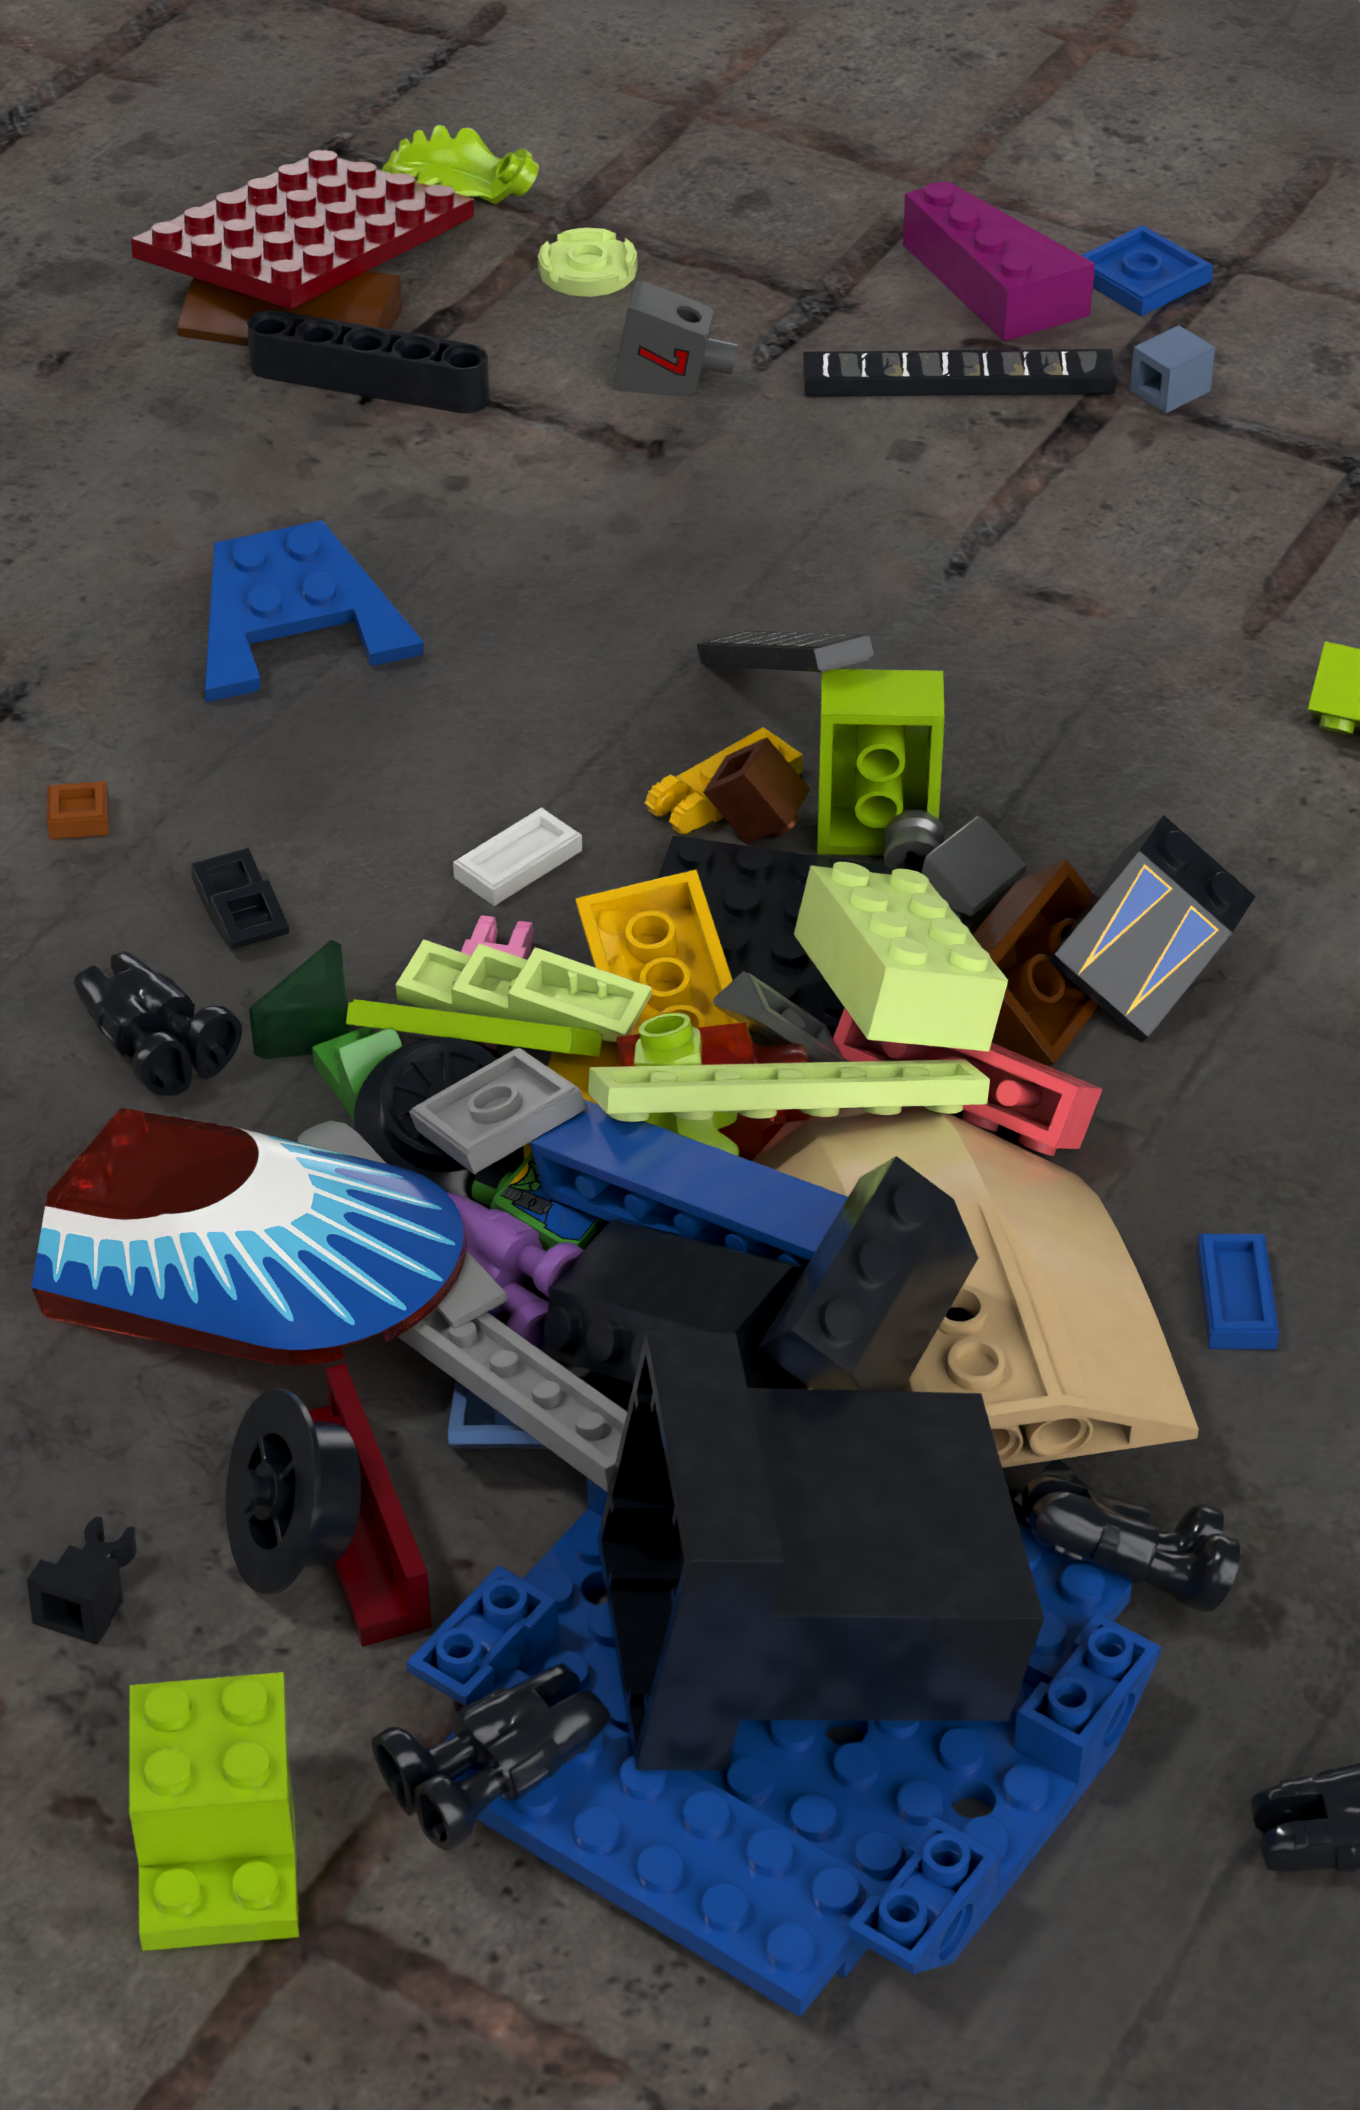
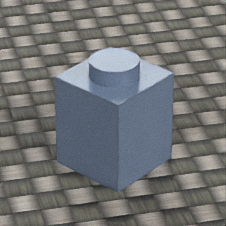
M1180 325L1135 346L1130 391L1165 414L1211 392L1215 347Z

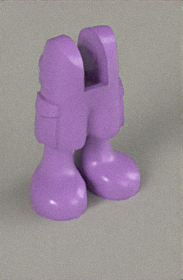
M446 1192L454 1201L462 1219V1246L506 1292L508 1301L493 1308L488 1313L492 1316H497L507 1312L510 1318L506 1326L543 1352L545 1342L544 1322L548 1313L549 1302L525 1289L521 1274L525 1273L533 1278L536 1289L549 1297L550 1287L584 1250L574 1243L564 1242L545 1251L542 1249V1243L539 1241L540 1234L508 1212L488 1209L467 1197Z

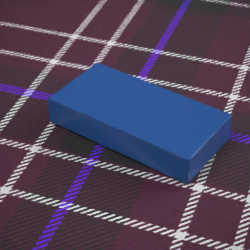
M1198 1234L1196 1254L1208 1349H1277L1279 1329L1265 1234Z

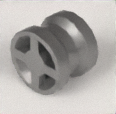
M907 810L892 818L885 828V846L887 848L884 853L885 866L888 868H906L922 874L926 856L944 842V827L940 820L930 813L921 810Z

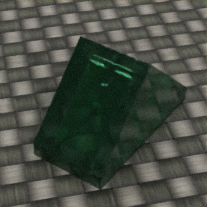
M330 940L249 1008L254 1055L263 1060L313 1054V1046L351 1032L350 1025L346 1024L348 997L341 944Z

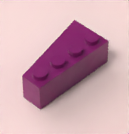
M949 181L933 182L925 188L905 193L903 246L1003 341L1091 315L1095 263Z

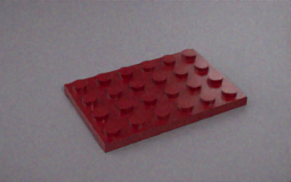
M317 150L310 152L307 158L294 164L280 166L277 172L264 178H255L248 181L246 186L238 190L219 194L216 196V200L201 207L186 209L183 215L175 219L154 224L151 230L131 238L132 258L292 309L473 218L474 199L454 193V189L449 186H430L417 183L415 177L409 174H390L377 170L376 166L369 162H350L338 158L337 154L333 151Z

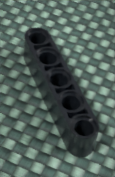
M279 310L260 311L253 314L247 321L250 366L252 372L258 377L456 413L468 414L478 412L489 404L488 354L480 346Z

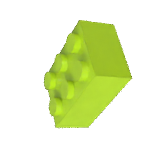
M831 669L821 672L817 854L884 856L887 849L885 846V828L888 822L896 815L907 810H921L930 813L939 820L945 718L943 671Z

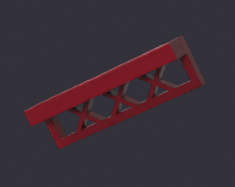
M346 1363L325 1368L329 1406L311 1410L309 1414L312 1420L333 1421L344 1426L353 1439L359 1458L361 1471L359 1517L348 1549L332 1565L361 1647L431 1628L432 1623L428 1572Z

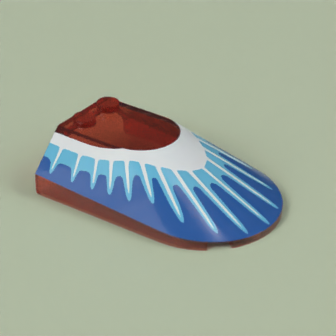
M121 1107L47 1193L31 1288L41 1312L49 1319L264 1363L311 1365L344 1359V1347L362 1342L378 1334L387 1343L428 1316L442 1302L456 1283L466 1258L467 1238L459 1210L451 1197L435 1182L414 1171L228 1125Z

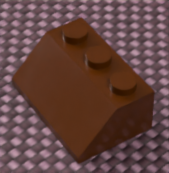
M1067 859L1017 880L972 935L980 946L989 953L992 961L1008 979L992 1043L1047 1066L1056 1063L1099 1007L1094 1000L1048 961L1093 895Z

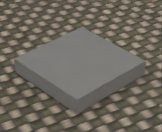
M516 1048L413 1107L409 1113L418 1132L475 1174L586 1110L587 1106L578 1087L521 1048Z

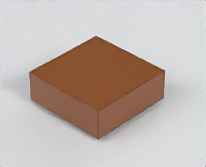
M107 781L47 786V827L49 839L109 835Z

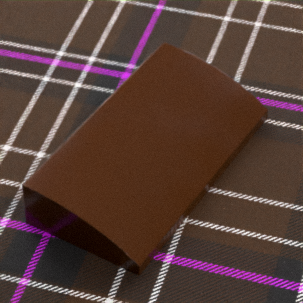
M366 271L292 309L193 278L178 322V336L248 346L247 321L253 314L266 310H279L391 330L402 312L400 276Z

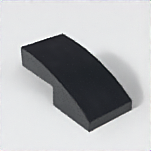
M249 848L191 863L192 879L199 896L218 933L230 950L289 934L288 923L269 880H262Z

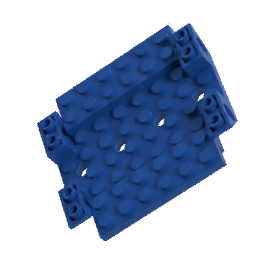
M587 1478L588 1509L523 1578L498 1565L406 1662L407 1672L465 1707L486 1697L487 1694L504 1687L509 1689L557 1664L565 1663L573 1670L581 1681L579 1692L591 1691L595 1693L610 1712V1721L603 1731L589 1743V1748L563 1764L551 1778H547L517 1802L514 1799L507 1802L498 1797L476 1819L801 2018L835 1974L845 1978L868 1948L913 1975L955 1962L1116 1752L1160 1657L1161 1646L1114 1622L1130 1601L1131 1582L1086 1561L1070 1560L1047 1552L1046 1547L1035 1540L1030 1528L1018 1522L1044 1615V1621L1009 1721L740 1720L726 1770H636L608 1602L595 1605L585 1599L589 1593L605 1589L597 1538L608 1492ZM847 1726L860 1731L864 1738L860 1742L840 1745L828 1739L826 1733L833 1728ZM454 1731L445 1741L455 1736ZM472 1767L454 1782L465 1779L479 1770ZM973 1798L985 1802L992 1809V1812L987 1816L971 1819L958 1814L952 1806L960 1800Z

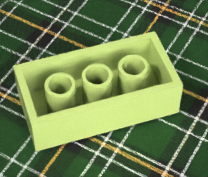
M836 862L833 868L810 866L794 936L867 1040L989 1052L1008 979L992 961L989 953L972 936L968 927L951 910L948 902L931 885L929 879L925 875L909 869H894L891 875L871 873L865 867L849 862Z

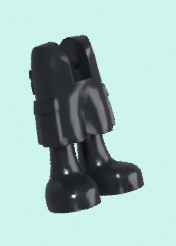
M127 951L112 955L111 968L114 974L112 978H109L95 965L89 966L75 976L74 984L77 994L88 1009L87 1012L91 1017H94L100 1032L106 1036L108 1041L122 1055L126 1053L133 1057L132 1067L135 1077L152 1093L170 1096L186 1091L192 1080V1067L204 1079H210L228 1064L239 1047L242 1036V1024L231 1010L224 1006H208L202 1008L194 1015L195 1003L185 991L177 986L172 979L159 972L156 973L143 961Z
M1038 1477L1031 1480L1024 1488L1022 1507L1025 1519L1030 1525L1031 1533L1038 1543L1046 1547L1047 1552L1058 1557L1063 1556L1070 1560L1086 1561L1134 1584L1141 1583L1143 1580L1149 1585L1173 1596L1182 1605L1201 1612H1208L1217 1608L1225 1599L1234 1583L1240 1562V1544L1238 1540L1222 1535L1224 1515L1216 1507L1206 1504L1193 1506L1182 1516L1174 1531L1160 1532L1158 1526L1148 1523L1150 1511L1147 1507L1105 1496L1081 1485L1053 1477Z
M560 1663L531 1676L509 1689L504 1687L487 1694L486 1697L456 1712L453 1720L455 1736L445 1742L424 1748L411 1733L400 1727H390L372 1738L371 1744L379 1770L400 1807L408 1816L417 1813L419 1823L426 1837L435 1846L448 1851L467 1840L474 1828V1820L498 1797L507 1802L512 1799L517 1802L547 1778H551L563 1764L589 1748V1743L603 1731L610 1721V1712L595 1693L591 1691L579 1692L581 1681L578 1675L565 1663ZM472 1767L479 1770L465 1779L454 1782Z
M1360 1763L1328 1769L1317 1773L1314 1778L1310 1775L1292 1780L1290 1778L1281 1780L1279 1785L1262 1790L1251 1798L1254 1824L1257 1829L1266 1833L1262 1837L1259 1846L1268 1870L1306 1871L1336 1868L1337 1871L1355 1872L1356 1869H1360Z

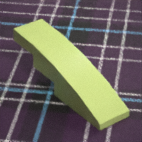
M423 939L397 981L396 993L397 1000L421 1008L598 1030V1034H603L602 1041L626 1042L652 996V987L536 947L528 960L480 943H478L470 956Z

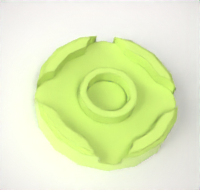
M599 228L571 229L558 234L557 242L550 245L546 241L541 246L538 254V272L546 285L555 291L570 296L593 297L608 295L625 288L634 280L637 272V252L632 242L626 238L624 243L616 240V233Z

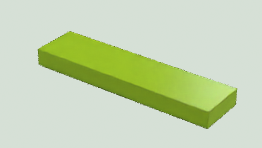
M353 999V1002L348 1003L346 1024L379 1029L393 1028L395 1031L600 1057L603 1035L598 1034V1030Z

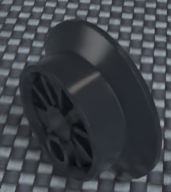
M451 1037L420 1040L395 1050L380 1061L365 1079L355 1104L354 1130L362 1136L387 1164L421 1174L435 1182L445 1192L459 1194L475 1200L472 1197V1185L477 1173L473 1174L418 1132L409 1111L418 1104L501 1058L502 1055L479 1043ZM524 1146L493 1164L514 1173L524 1161Z
M273 1389L262 1393L245 1413L233 1443L226 1484L227 1531L232 1555L238 1571L247 1585L256 1592L277 1594L294 1583L304 1566H330L344 1555L356 1529L361 1503L360 1463L355 1444L349 1432L337 1422L312 1420L309 1411L301 1399L294 1393L282 1389Z

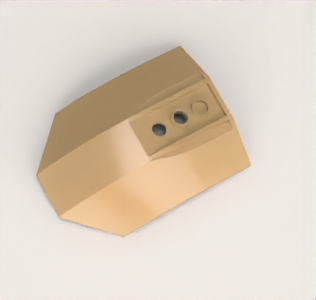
M902 1106L901 1113L895 1115L873 1114L859 1107L840 1109L838 1115L831 1117H818L808 1114L792 1116L752 1160L755 1163L771 1167L774 1170L848 1197L861 1176L897 1156L954 1199L978 1255V1260L950 1308H964L966 1312L975 1317L962 1322L944 1317L902 1391L981 1393L1002 1468L1197 1439L1199 1431L1160 1323L1139 1273L1099 1196L1077 1174L952 1114L927 1110L924 1106ZM793 1374L790 1375L789 1389H812Z

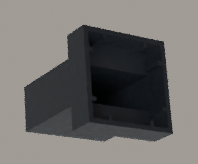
M646 1331L597 1538L636 1770H726L740 1720L1009 1721L1044 1621V1615L982 1394L747 1388L736 1333Z

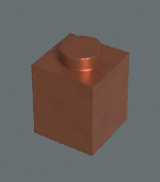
M766 737L727 755L703 793L745 843L749 844L767 835L777 838L788 832L798 822L800 818L798 810L811 789Z

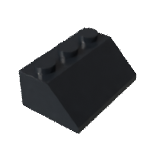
M897 1156L861 1176L757 1349L812 1389L902 1391L978 1260V1255L954 1199Z

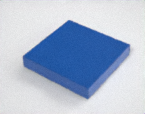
M1143 225L1081 255L1095 263L1093 288L1139 316H1143L1212 281L1213 265Z

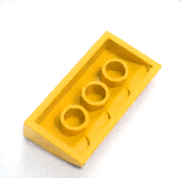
M697 870L575 898L595 968L652 987V996L626 1042H617L624 1067L635 1066V1046L640 1039V1025L650 1018L667 1013L686 1014L690 1017L691 1025L699 1029L702 1039V1065L759 1064L749 1029L716 1008L712 1003L713 999L733 980Z

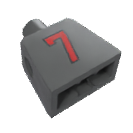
M636 279L627 309L613 389L678 396L695 395L702 368L732 375L739 344L709 338L714 314L710 306Z

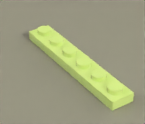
M966 1059L590 1067L588 1094L610 1117L627 1122L644 1121L649 1118V1113L673 1112L675 1116L689 1120L710 1119L713 1117L714 1111H737L740 1115L746 1117L771 1118L776 1116L777 1110L800 1109L801 1112L808 1115L831 1117L838 1115L840 1108L862 1107L866 1112L878 1115L899 1114L902 1111V1106H924V1108L933 1112L952 1114L961 1112L963 1105L987 1104L990 1079Z

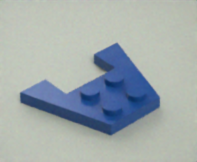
M323 520L214 543L205 703L256 692L260 689V676L249 644L354 622L368 663L375 666L423 655L424 641Z

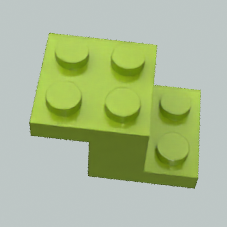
M284 1672L130 1685L129 1814L139 1865V1937L142 1951L299 1937L295 1805L288 1758Z

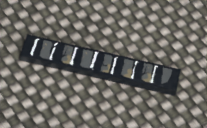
M1112 349L803 351L805 396L1115 393L1116 372Z
M743 631L697 644L700 661L706 666L824 672L871 659L870 656H874L870 634Z

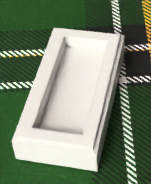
M539 808L453 862L454 878L495 906L582 851V835L543 808Z

